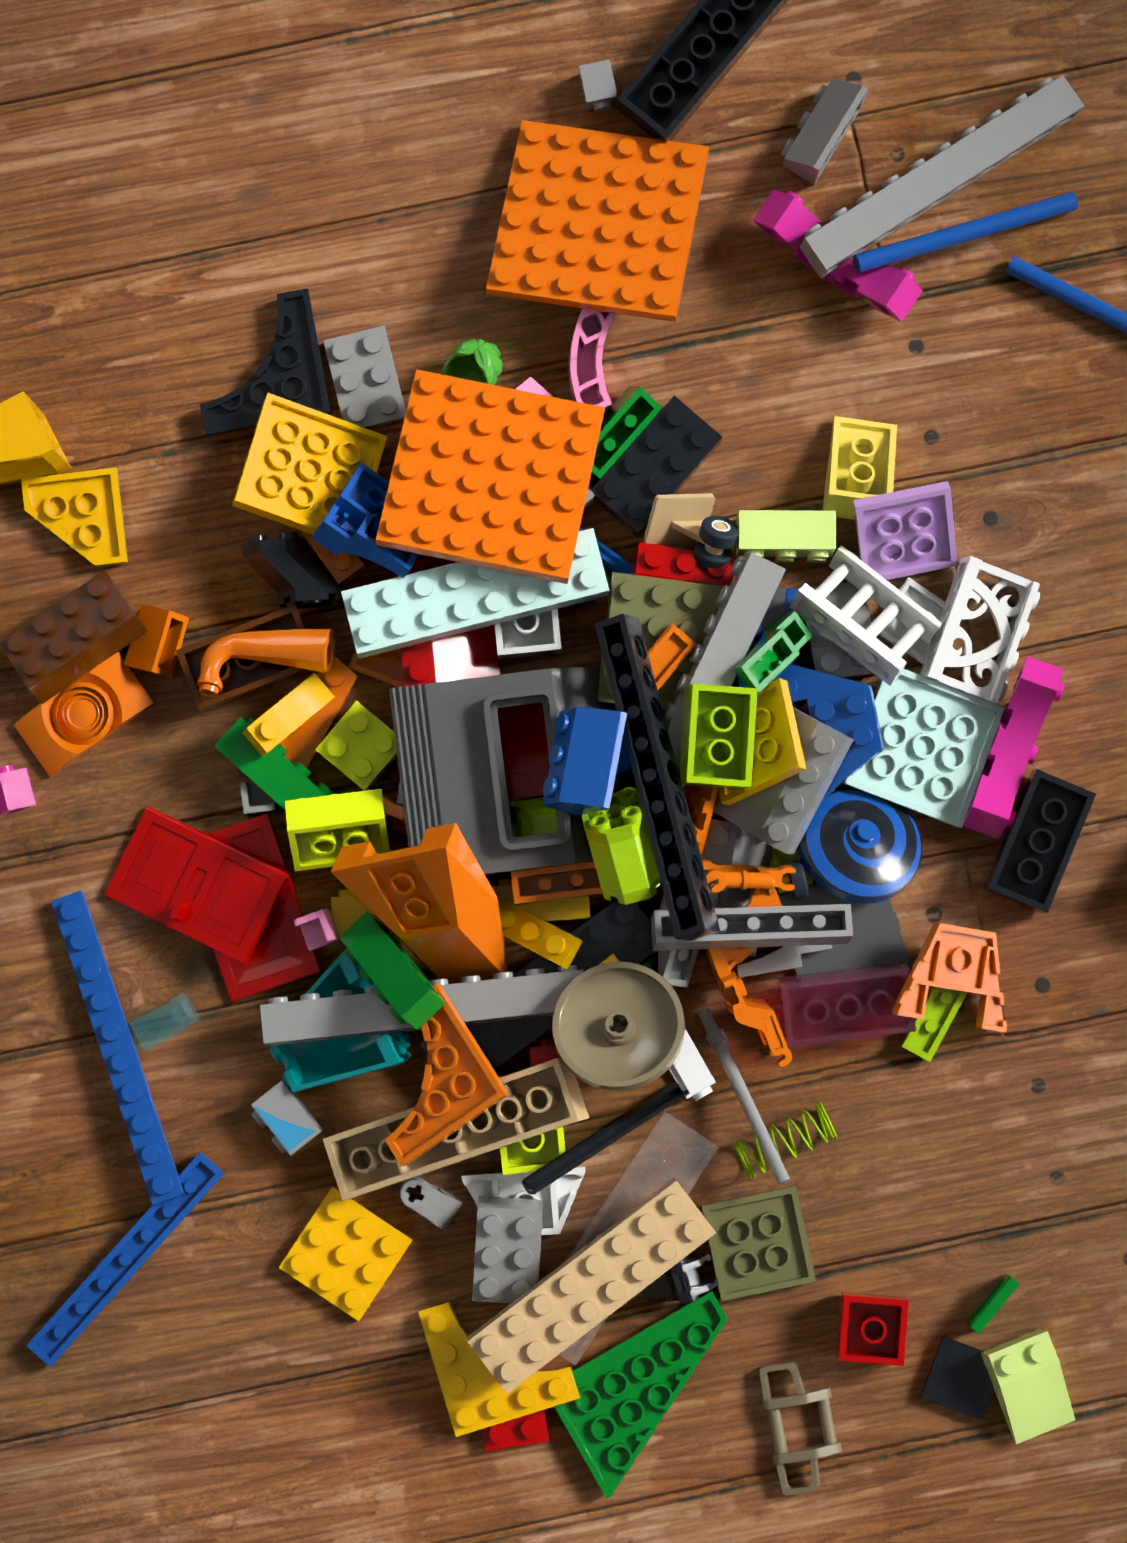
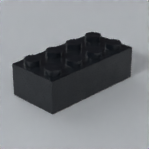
M674 395L591 489L595 495V501L636 537H639L647 528L655 496L677 494L721 444L723 437Z
M1038 769L1031 771L1015 810L1017 813L1011 829H1008L983 889L1039 913H1048L1096 793Z

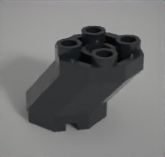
M298 532L280 533L278 539H267L266 535L247 536V543L241 544L244 560L278 593V605L280 608H286L287 602H294L299 609L326 607L332 605V599L336 598L338 604L344 603L341 593L343 591L342 587L308 554V543L306 539H301Z

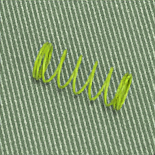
M820 1102L818 1104L815 1103V1108L823 1133L806 1110H801V1119L808 1142L789 1117H786L785 1124L792 1149L780 1131L774 1125H770L771 1139L778 1154L779 1151L773 1129L794 1158L798 1156L788 1121L795 1128L810 1151L813 1150L804 1114L809 1118L825 1143L828 1144L829 1142L828 1136L833 1141L837 1139L833 1125ZM755 1134L754 1141L761 1165L743 1140L739 1139V1141L733 1143L750 1179L755 1178L756 1175L742 1145L746 1148L762 1173L766 1172Z

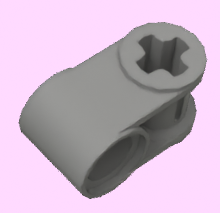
M418 1176L403 1181L400 1186V1195L403 1203L443 1230L447 1229L462 1205V1201L441 1188H437ZM416 1185H420L422 1196H414L413 1199H409L407 1188H415Z

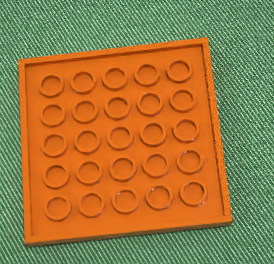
M522 120L487 281V295L676 322L707 165L709 146L674 141L665 143L660 139Z
M416 369L376 536V545L568 584L605 407Z

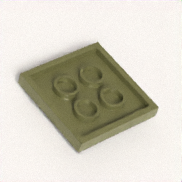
M796 1186L701 1205L703 1216L716 1232L708 1241L715 1275L719 1282L718 1289L721 1302L816 1282Z

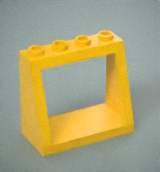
M24 391L0 403V485L21 482V479L63 474L72 469L44 413Z

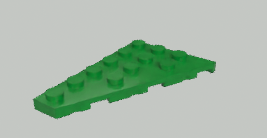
M712 1290L572 1370L580 1398L554 1407L606 1499L614 1494L615 1489L633 1465L636 1457L640 1454L705 1352L708 1351L713 1340L727 1322L728 1318Z

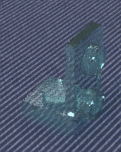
M181 993L172 998L170 1002L131 1022L130 1026L142 1049L147 1051L201 1022V1019L187 993Z

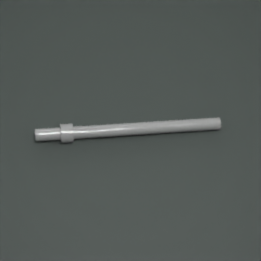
M709 1007L700 1010L698 1015L707 1032L705 1036L711 1049H715L778 1185H783L790 1181V1177L726 1044L728 1039L722 1028L719 1029Z

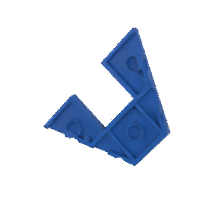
M789 664L774 680L781 678L787 681L792 704L807 701L811 717L854 739L824 795V799L848 777L859 771L870 759H873L884 750L872 686ZM737 674L739 687L747 688L742 679Z

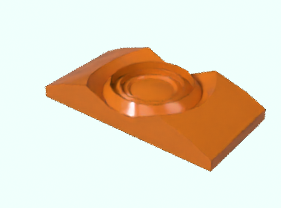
M119 652L112 655L44 704H38L14 724V727L50 777L155 704L130 667L124 665L125 660Z

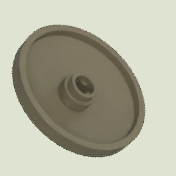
M610 962L584 971L568 984L555 1006L552 1031L561 1060L578 1079L599 1089L626 1091L653 1082L670 1068L683 1044L685 1020L677 993L660 974L636 963Z

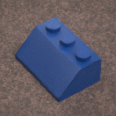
M574 707L560 711V715L555 722L556 736L554 746L549 753L550 768L548 778L543 785L544 799L542 806L574 816L610 808L627 713L584 707Z

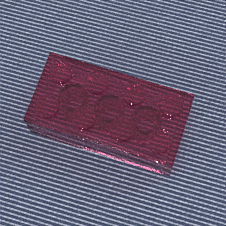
M904 962L777 978L782 1031L787 1046L796 1047L915 1032V1018L892 1014V1009L910 974L909 967Z

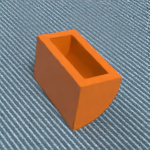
M141 604L138 618L147 629V632L130 643L124 665L172 679L178 660L176 650L181 649L189 617L167 609Z

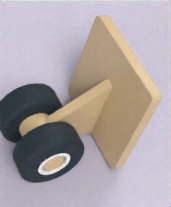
M712 493L656 495L642 543L694 549V558L697 566L708 571V568L718 569L726 564L728 567L732 558L730 548L737 542L739 528L728 518L711 516L716 500Z

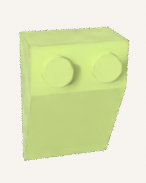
M1036 1329L981 1353L1015 1444L1075 1420L1061 1365L1048 1331Z

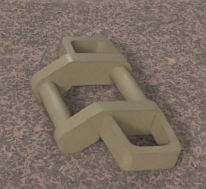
M794 1361L764 1365L759 1370L764 1398L762 1403L764 1410L768 1412L775 1453L772 1455L774 1464L777 1466L782 1493L784 1495L814 1492L820 1486L818 1458L842 1452L841 1442L837 1441L829 1402V1398L832 1397L830 1387L805 1391L797 1363ZM789 1370L792 1374L797 1393L772 1397L768 1372ZM817 1402L824 1444L788 1450L780 1408ZM810 1460L812 1483L795 1487L790 1486L785 1464Z

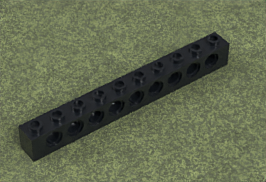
M623 613L595 623V628L616 710L627 713L623 737L675 939L692 941L718 933L720 928L639 618Z

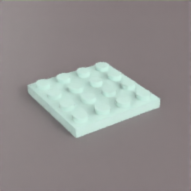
M906 669L901 671L891 686L880 679L874 693V700L884 750L873 759H870L859 771L848 777L842 784L954 827L962 828L1005 708Z

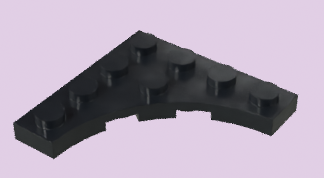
M308 288L277 294L278 321L275 339L269 354H267L262 364L255 371L254 376L239 389H235L223 397L200 404L206 437L256 428L267 393L328 415L331 414Z

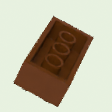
M103 570L0 642V646L29 691L44 704L147 632V629L118 586L106 571Z
M296 604L176 650L193 698L201 713L312 671L255 660L231 658L224 662L220 668L219 677L223 688L218 693V696L209 697L199 693L197 685L204 652L217 639L243 632L306 629Z

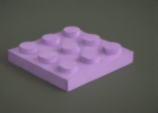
M948 481L853 500L859 558L886 580L958 566L951 488Z

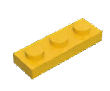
M502 899L499 904L503 936L568 970L583 941Z

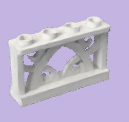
M973 556L962 557L939 619L942 625L931 641L920 675L990 703H998L999 699L1001 700L1006 694L1008 688L1006 678L1009 670H1012L1017 663L1019 653L1016 650L1020 640L1025 638L1028 632L1029 622H1027L1029 613L1038 604L1040 592L1037 591L1040 584L982 562V560ZM978 572L1000 581L990 590L976 577ZM1008 585L1015 587L1019 593L1017 605L1013 608L1007 603L1008 598L1012 595L1002 596L999 600L995 597L1001 588ZM970 598L975 600V605L980 600L983 601L975 611H970L967 608V602ZM988 608L997 628L998 639L988 647L972 654L971 639L967 632L959 626L961 619L976 618L982 615ZM1007 617H1012L1010 625ZM956 638H960L964 643V656H960L962 647L958 650L952 647ZM996 655H998V658H997V661H996V662L991 659V658L995 657ZM975 665V673L981 679H983V669H989L991 671L989 684L984 687L976 686L970 677V666ZM944 667H963V682L943 675Z

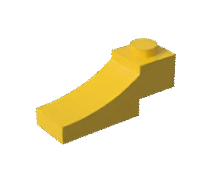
M313 673L242 733L264 757L328 704L335 696L318 676Z

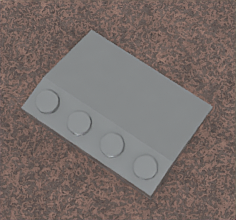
M794 707L793 710L806 770L730 806L721 804L718 790L713 812L785 854L795 853L854 740Z

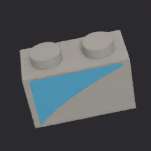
M283 1080L251 1104L255 1109L251 1113L253 1118L262 1128L269 1127L275 1135L271 1140L282 1154L287 1151L290 1156L323 1131L296 1094L287 1088Z

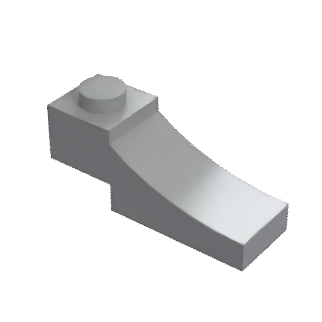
M832 944L781 946L763 957L736 964L737 977L741 978L803 967L801 954L832 949Z

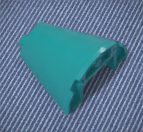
M343 952L306 994L319 993L320 998L333 997L332 992L338 990H352V995L364 994V988L375 987L376 984H369L359 973L362 966L360 964L355 965ZM404 1031L276 1045L270 1048V1052L277 1063L284 1064L286 1071L283 1075V1081L287 1088L295 1093L401 1065L408 1061L411 1056L409 1051L406 1052V1049L411 1046L409 1032Z

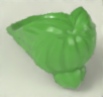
M483 339L462 341L460 344L455 345L453 353L446 360L441 374L495 385L498 376L503 370L500 351L496 344L485 342Z

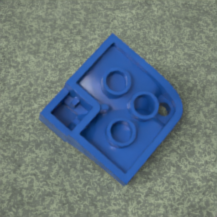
M361 462L327 514L321 520L311 538L336 556L341 552L360 556L376 562L404 578L419 554L376 545V536L389 482Z

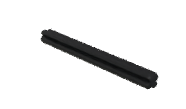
M670 1083L524 1178L522 1185L529 1195L536 1194L683 1098L684 1092L680 1089V1085L678 1083Z

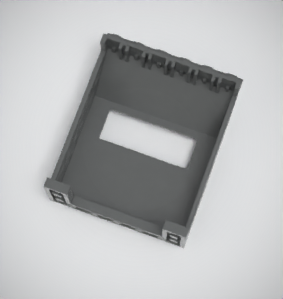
M601 666L549 668L390 688L408 848L421 844L426 829L456 822L485 876L593 862L582 815L574 816L556 810L557 832L521 837L513 836L497 710L504 707L541 703L543 705L548 752L550 753L556 736L555 722L560 715V711L574 707L617 711L615 703L596 701ZM632 768L622 773L616 772L612 793L619 792L627 787H635Z

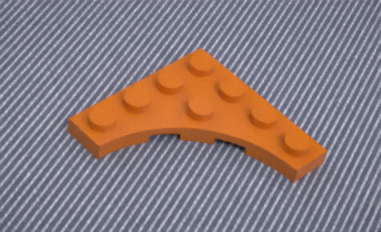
M436 984L433 987L446 1004L421 1026L428 1050V1064H425L421 1095L415 1108L410 1111L400 1126L384 1139L401 1167L407 1166L509 1095L440 984Z

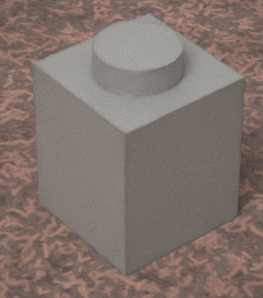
M610 59L580 65L579 78L586 111L594 109V112H605L612 109V105L617 104L618 95Z

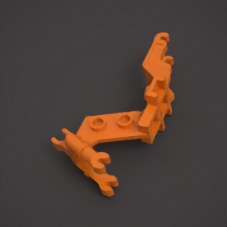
M702 859L704 870L707 869L705 872L707 882L716 881L709 885V889L713 893H718L724 888H741V890L751 888L750 901L744 907L782 906L775 887H779L783 891H792L795 888L794 884L782 883V876L784 874L796 873V869L791 865L765 868L756 865H739V863H734L733 865L713 864L709 860ZM757 947L705 949L711 965V972L717 980L720 988L719 993L725 1001L727 1010L734 1015L735 1020L740 1024L757 1030L760 1041L764 1045H768L767 1053L770 1056H780L783 1054L777 1060V1064L780 1067L787 1066L792 1060V1053L788 1049L774 1010L763 999L743 998V996L747 995L746 988L741 978H737L734 970H731Z

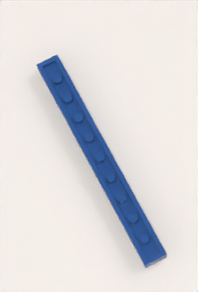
M78 891L55 899L51 903L152 1205L185 1195L84 891Z

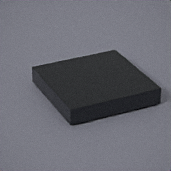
M942 1335L920 1396L982 1420L994 1389L981 1355L984 1351Z

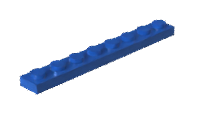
M201 1151L179 1175L185 1195L152 1205L27 1344V1347L49 1367H52L225 1172Z

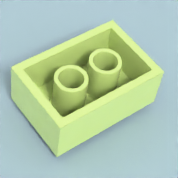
M739 510L736 525L739 528V535L736 542V557H743L744 553L752 552L763 558L775 557V562L780 563L794 562L796 557H807V562L822 563L826 562V558L832 557L836 550V511Z

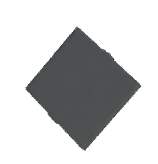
M815 881L807 885L809 893L807 898L794 900L791 891L779 894L782 906L851 904L853 937L849 943L832 944V949L801 954L803 967L794 968L809 1016L904 986L912 966L900 932V920L897 918L896 912L893 911L890 899L868 904L850 902L832 895L818 884H815Z

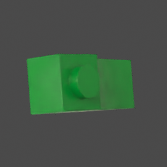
M796 611L780 614L761 632L762 637L759 642L734 668L747 688L758 689L757 694L800 655L798 650L813 637Z

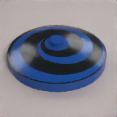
M841 783L821 801L797 847V851L808 874L827 892L846 901L868 904L888 900L900 893L909 884L921 863L922 840L918 826L907 808Z

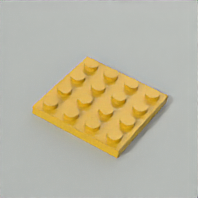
M267 393L232 506L313 535L321 520L327 514L361 462L377 473L387 436Z

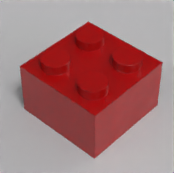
M841 1292L836 1348L837 1359L839 1361L904 1366L909 1300L906 1297Z

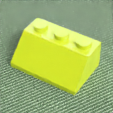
M382 789L285 801L287 832L295 871L333 867L341 847L367 841L371 842L377 854L390 852Z

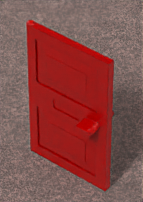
M146 806L104 895L247 965L279 896L290 878V874L154 808Z
M269 813L208 834L289 873ZM291 876L279 896L247 965L213 949L230 1003H235L238 999L322 971L316 951L308 950L301 927L295 926L293 921L304 915Z

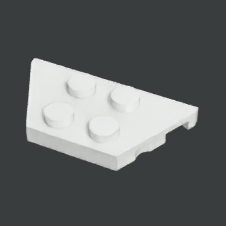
M586 1167L574 1168L534 1195H529L522 1185V1180L533 1172L503 1175L502 1172L462 1175L461 1178L464 1186L467 1187L474 1199L477 1208L479 1196L543 1200L541 1235H552L561 1233L586 1172Z

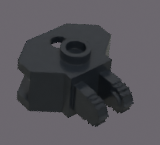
M706 1253L687 1259L686 1257L644 1288L641 1293L645 1296V1299L653 1300L654 1298L666 1296L668 1302L680 1301L681 1304L699 1299V1294L719 1285L717 1278L702 1280L698 1268L704 1262L711 1260L710 1254Z

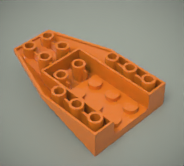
M456 822L426 829L421 844L410 848L377 854L370 841L341 847L331 873L439 979H448V984L461 983V978L466 976H480L482 981L493 979V974L509 972L497 896Z

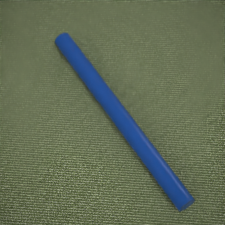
M1068 192L853 255V265L857 273H862L1077 210V198L1073 192Z
M1016 256L1012 257L1005 273L1127 335V313Z

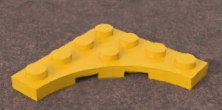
M451 1302L418 1312L456 1437L580 1398L571 1367L559 1370L537 1371L507 1394L467 1342L469 1335L460 1324Z

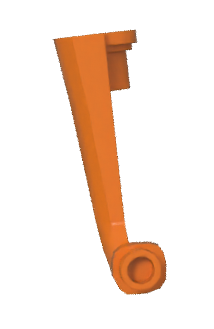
M331 628L254 631L221 637L206 649L202 657L200 676L197 681L199 693L209 697L218 696V693L223 688L219 677L220 668L224 662L231 658L255 660L325 673L330 670L334 658L335 630Z

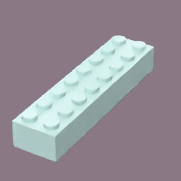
M591 528L579 531L568 584L456 562L408 574L404 578L400 576L341 591L357 656L360 659L609 595V587L594 529Z

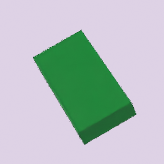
M1005 1274L968 1319L967 1324L980 1334L1020 1283L1010 1275Z

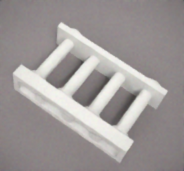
M841 545L829 565L834 571L816 590L805 583L796 593L789 608L796 611L803 619L891 686L907 663L901 658L919 637L929 644L942 623L932 613L924 610L861 561L856 554ZM845 578L858 588L859 591L840 610L828 601L826 597ZM870 598L884 610L864 629L851 617ZM895 617L908 627L909 630L890 649L876 637Z

